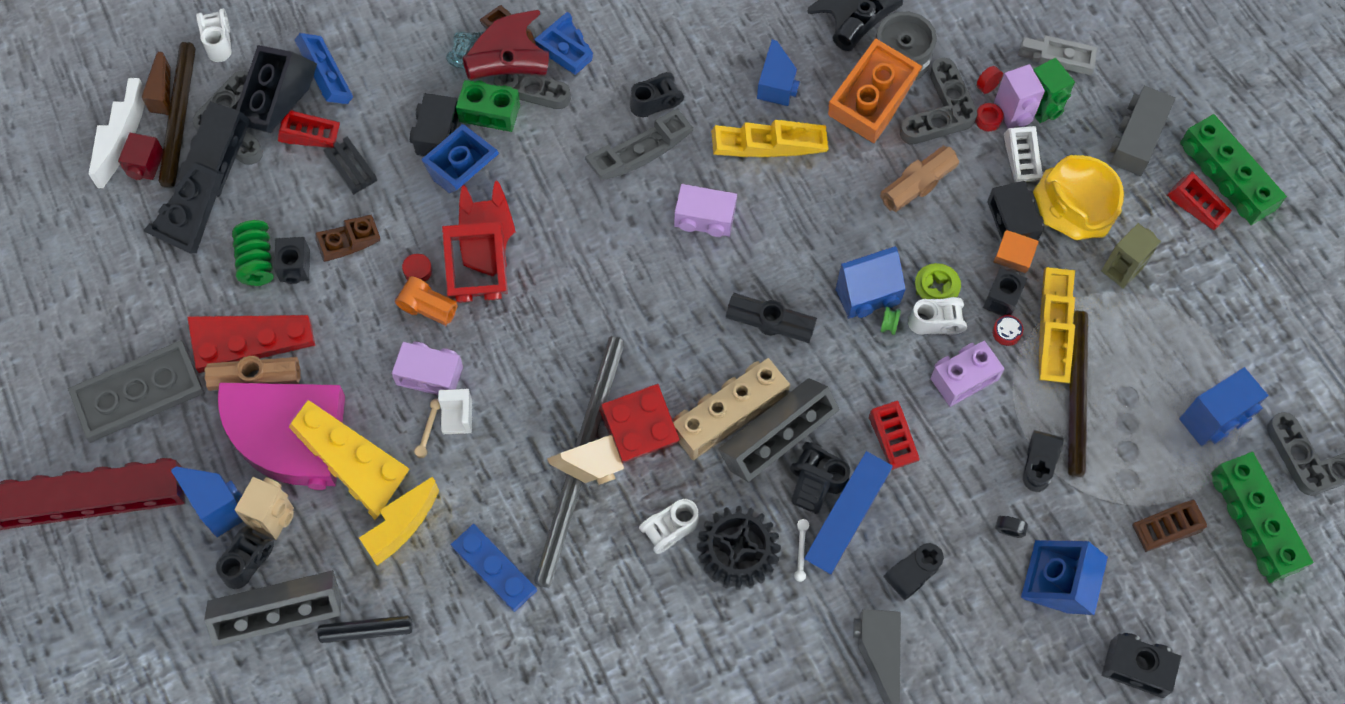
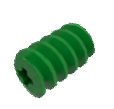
M245 221L236 225L232 230L233 247L235 249V275L239 282L246 285L262 286L270 283L274 278V275L270 273L273 270V265L269 263L272 259V255L269 253L271 245L268 243L270 235L267 233L269 226L264 221Z

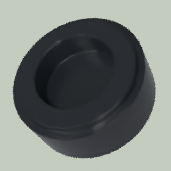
M998 516L995 529L1007 536L1023 538L1026 536L1028 524L1014 517Z

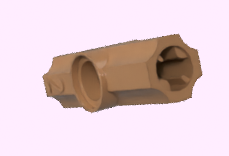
M943 145L923 161L916 160L904 170L900 178L881 191L880 197L884 205L890 211L897 212L917 196H926L935 188L941 178L959 165L960 161L956 156V152L950 146L946 147Z
M247 356L240 361L207 364L205 380L209 391L219 390V383L299 384L301 370L297 357L260 360L255 356ZM252 371H259L254 377H247Z

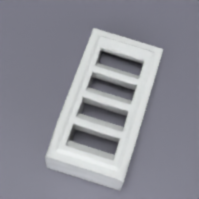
M1036 126L1008 128L1004 133V140L1014 183L1040 181L1043 174ZM1016 140H1026V144H1017ZM1028 149L1029 153L1018 154V150ZM1030 159L1031 163L1020 164L1019 160ZM1033 169L1034 174L1021 175V170Z

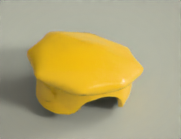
M1069 155L1065 157L1055 167L1045 170L1042 178L1033 190L1044 224L1076 241L1105 237L1122 212L1124 190L1119 176L1108 164L1090 156Z

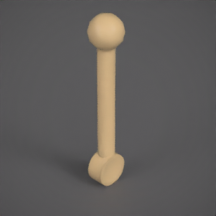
M433 399L430 402L432 409L420 445L414 451L418 458H424L427 455L425 447L437 410L441 408L438 399Z

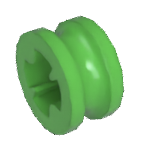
M886 306L880 332L884 333L886 330H889L892 335H895L900 317V309L891 311L890 307Z

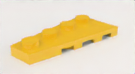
M307 400L289 425V428L315 456H319L332 475L335 478L338 477L349 488L348 492L357 501L360 500L374 520L380 515L379 510L386 506L410 470V468L309 400Z

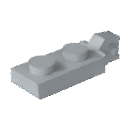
M1046 35L1044 38H1036V40L1024 37L1020 44L1018 55L1032 59V61L1039 64H1044L1056 57L1065 70L1092 75L1095 67L1097 47Z

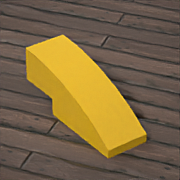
M433 477L379 510L385 521L359 537L376 566L394 554L413 535L427 516L439 493L438 486Z

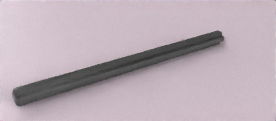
M611 336L608 339L575 448L596 439L602 420L599 408L601 404L606 403L624 347V340L620 337ZM569 474L566 475L534 579L536 585L544 588H549L552 584L582 485V481Z

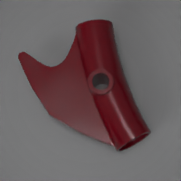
M540 11L521 12L495 20L477 39L469 52L462 57L468 79L473 80L504 74L545 76L548 69L549 52L536 46L526 35L527 26L540 15ZM503 53L508 55V62L503 59Z

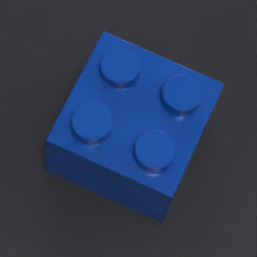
M1243 367L1199 395L1179 420L1201 447L1211 441L1216 445L1229 435L1228 432L1235 427L1239 430L1252 420L1251 417L1263 409L1260 404L1269 395L1249 371Z

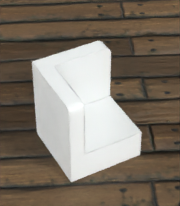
M469 389L439 390L438 402L441 407L442 433H472V398Z

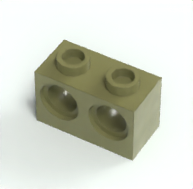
M1137 223L1116 244L1101 271L1124 289L1145 268L1161 240L1151 230Z

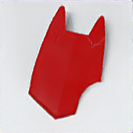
M498 181L494 182L492 200L474 203L467 187L462 185L459 199V225L501 222L503 225L504 250H506L509 238L516 231L500 183ZM495 237L459 240L463 266L490 276L497 274Z

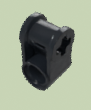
M665 72L654 78L634 84L631 88L630 97L631 112L635 116L643 118L678 106L684 100V94L677 89L673 74Z
M1033 430L1023 474L1024 485L1029 490L1040 492L1049 486L1060 457L1064 437ZM1036 471L1041 472L1042 478L1036 476Z
M805 442L799 459L790 466L791 472L799 477L804 463L811 464L829 473L838 472L843 478L841 480L832 479L828 493H841L850 477L848 463L812 442Z
M249 526L241 528L230 546L216 563L217 574L224 584L232 589L244 587L260 565L271 554L274 541L269 538L264 540L254 534ZM240 566L237 574L227 576L228 571L232 567Z
M925 543L907 558L899 561L883 577L905 601L938 571L944 560L943 552L937 545ZM923 557H932V563L924 564L921 561Z

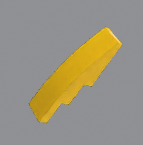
M774 120L771 125L745 122L741 128L715 125L711 130L713 155L779 157L823 153L829 149L826 125Z
M1044 268L1039 337V380L1070 383L1075 325L1073 324L1075 270Z

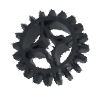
M737 506L735 514H732L730 509L726 507L724 508V517L715 512L713 514L714 523L705 521L704 528L706 531L699 532L698 538L703 542L697 543V551L703 553L698 556L699 563H707L703 569L705 574L715 571L712 576L713 582L719 581L721 577L724 578L723 587L728 588L730 581L736 582V590H740L742 582L745 581L747 587L751 589L754 586L753 578L759 583H763L765 581L763 573L772 575L774 571L770 564H778L779 557L775 554L780 552L781 545L774 542L779 539V534L776 532L769 533L773 529V523L767 522L762 524L765 515L761 513L757 518H754V509L752 508L748 509L747 514H742L741 506ZM740 527L735 534L728 535L723 533L722 536L719 535L728 528ZM749 530L759 537L764 550L758 548L757 544L750 541L748 537ZM743 537V548L737 553L736 559H734V547L737 546V543ZM713 545L720 547L719 551L727 554L729 557L727 566L717 558ZM743 561H759L752 567L737 569Z

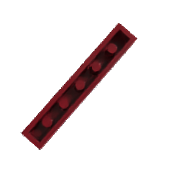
M160 458L155 463L149 464L131 462L120 468L97 467L91 472L84 473L66 471L62 473V476L49 477L37 475L33 476L31 480L26 481L3 480L0 482V530L185 504V493L171 472V469L174 467L182 466L177 460Z

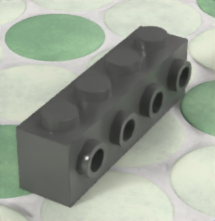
M808 378L720 446L718 451L730 472L749 482L840 409L828 386Z
M332 570L208 600L204 621L212 645L215 647L341 616V594L334 571Z

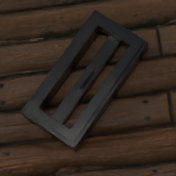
M348 136L343 138L341 144L338 142L334 143V148L329 149L327 147L323 150L325 156L353 195L377 181L376 175ZM348 149L349 152L352 154L354 159L357 161L359 166L367 175L368 178L366 180L360 174V172L355 167V165L350 160V158L344 150ZM335 155H340L359 184L355 185L335 158Z

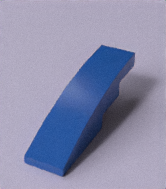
M867 451L865 452L807 552L805 560L829 574L833 573L887 479L893 465Z

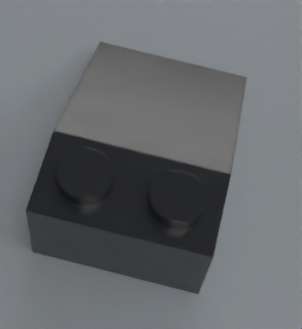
M257 45L236 110L242 112L251 120L248 128L271 133L309 90L317 63L292 51Z

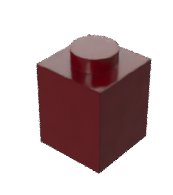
M130 132L118 162L130 178L154 180L162 160L163 148L156 137Z

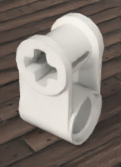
M223 8L219 12L205 15L197 13L200 39L209 59L214 62L227 60L232 53L229 35L230 26L225 9Z
M956 297L919 300L916 302L908 318L909 328L914 333L920 335H954L967 330V323L963 321L962 315L964 301ZM918 314L926 315L929 320L920 318Z
M680 499L660 513H656L646 519L639 526V529L650 538L655 546L653 549L655 553L660 554L697 528L699 523L698 508L693 501ZM682 511H688L693 515L692 519L687 522H681L676 517Z

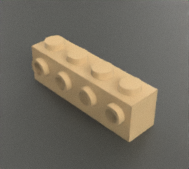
M769 358L761 363L759 361L754 362L746 369L745 374L738 379L736 377L729 379L722 385L720 391L714 395L712 393L705 395L697 403L698 406L690 411L683 410L675 416L673 423L680 439L679 444L689 457L695 460L789 393L790 383Z

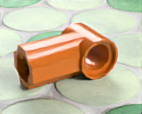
M412 276L409 277L395 299V304L403 311L411 315L422 314L445 326L452 321L458 307L456 301L433 291L423 280Z

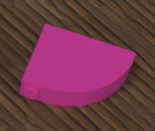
M219 383L218 407L222 425L235 448L253 468L271 479L292 485L308 486V488L314 490H324L326 486H336L337 477L335 478L327 469L328 466L319 456H315L293 433L289 425L307 400L343 423L345 394L340 385Z

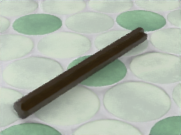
M181 42L179 45L158 180L164 188H173L176 184L196 51L194 44L191 42Z
M1077 310L1074 311L1073 316L1075 333L1069 390L1068 474L1072 477H1083L1086 473L1088 313Z

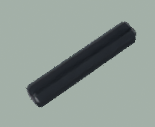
M406 615L322 624L318 626L317 636L321 643L404 635L412 633L413 623L411 617Z

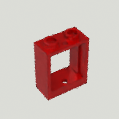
M488 222L442 226L447 296L455 298L457 303L472 302V297L484 296V300L502 299L501 294H508L502 223ZM495 237L498 285L456 288L452 241Z

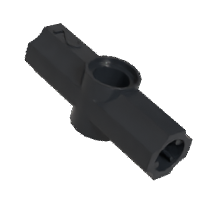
M734 292L726 312V318L757 327L765 335L773 336L780 334L806 343H810L817 321L816 317L784 308L776 300L763 302ZM774 315L777 317V320L769 321L765 316Z

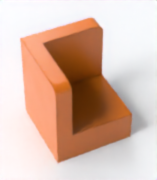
M1007 230L1003 235L993 262L1026 273L1030 268L1039 241Z

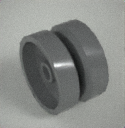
M910 11L896 12L887 16L880 23L876 34V39L922 66L915 80L920 79L928 71L937 37L936 30L925 17Z

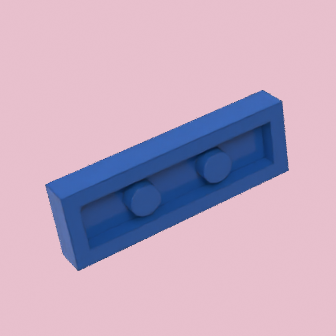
M299 33L294 41L303 57L317 63L314 79L326 102L349 104L353 95L322 36Z
M474 523L451 543V547L513 612L518 610L537 592V588Z

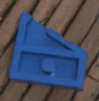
M569 12L562 15L534 39L536 46L549 52L550 59L574 75L592 61L593 52L589 45L584 42L581 31L575 28Z

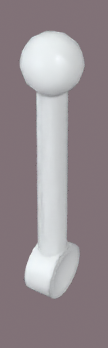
M801 519L797 523V529L800 532L798 565L794 578L798 582L806 579V573L803 571L805 535L809 528V522L806 519Z

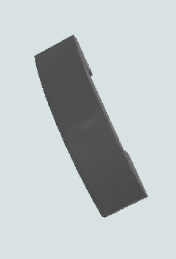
M677 108L656 119L654 127L614 148H611L608 144L585 156V160L600 180L621 176L646 165L669 151L693 131V127Z

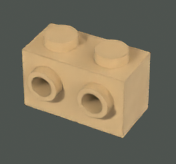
M252 477L234 510L252 530L277 540L283 527L286 528L292 521L294 507L288 500V494L281 490V484L267 477L263 481Z

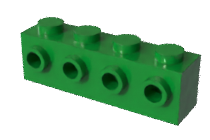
M1215 114L1188 128L1180 142L1184 151L1201 167L1202 172L1216 184L1220 193L1228 198L1237 209L1238 214L1245 218L1251 226L1280 207L1287 197L1285 193Z
M1254 452L1221 463L1211 472L1215 489L1225 499L1230 517L1236 520L1242 531L1243 542L1248 548H1251L1257 559L1258 570L1267 578L1269 584L1298 573L1314 563Z

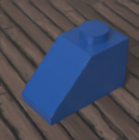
M771 40L758 83L757 99L789 106L791 96H797L800 81L795 80L797 68L777 40Z

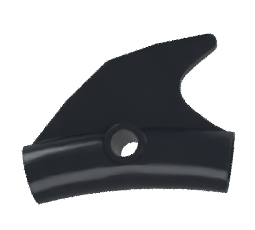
M818 0L808 7L807 12L808 14H832L836 22L833 35L834 43L842 50L851 51L878 22L902 7L903 0Z

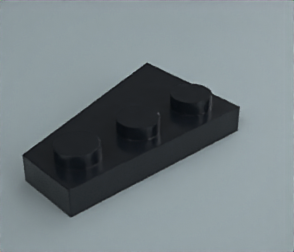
M194 162L175 187L174 195L167 204L161 206L158 210L159 215L153 223L147 225L144 232L190 254L197 253L224 173L202 163Z

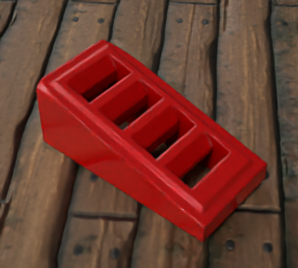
M290 110L281 122L278 142L334 148L333 144L336 143L340 122ZM296 126V129L292 130L290 127ZM302 127H307L306 133L301 132ZM313 128H319L317 135L312 134ZM324 129L330 130L328 138L323 137Z
M1193 171L1180 179L1167 193V196L1174 203L1212 230L1217 229L1232 212ZM1195 195L1199 197L1197 201L1193 198ZM1204 202L1208 204L1205 209L1202 207ZM1213 209L1218 211L1214 217L1210 215Z
M899 401L873 408L868 418L887 462L893 465L892 470L918 462L920 458ZM893 416L892 419H889V420H886V421H883V422H882V420H881V419H884V418ZM897 426L898 430L886 434V429ZM902 437L903 442L890 446L889 441ZM907 448L908 453L894 457V452Z

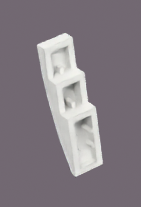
M128 78L124 102L113 101L109 125H97L89 169V176L97 188H104L120 165L118 160L129 133H136L145 105L142 99L144 86L139 78Z

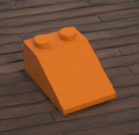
M875 38L829 101L828 116L870 142L875 143L891 121L921 71L922 66Z

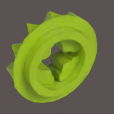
M940 263L924 266L917 273L914 282L916 295H920L922 299L957 298L961 290V281L958 274L951 267ZM933 280L938 284H944L941 292L937 288H930L932 287Z

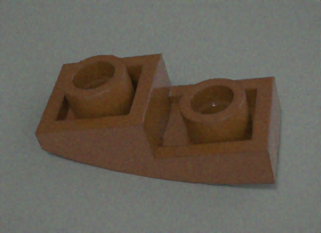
M371 214L344 220L343 227L316 232L315 239L322 259L326 262L363 250L379 242L380 235Z

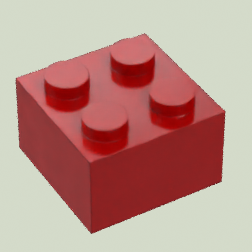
M659 384L603 403L599 408L608 434H612L622 463L672 446L680 441Z

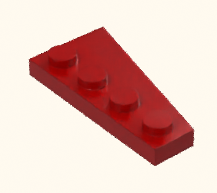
M308 315L187 317L195 367L198 373L205 372V368L209 363L235 362L247 356H255L261 359L316 346L311 320Z

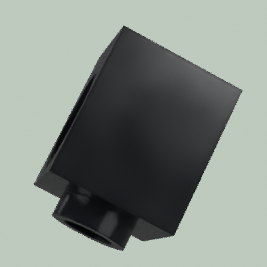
M305 237L275 238L274 271L279 281L288 284L309 281L310 249ZM297 260L294 264L287 265L289 261Z
M1000 267L983 308L1001 316H1011L1028 278L1021 276L1017 271L1006 270ZM1000 288L1008 289L1011 294L1004 293Z

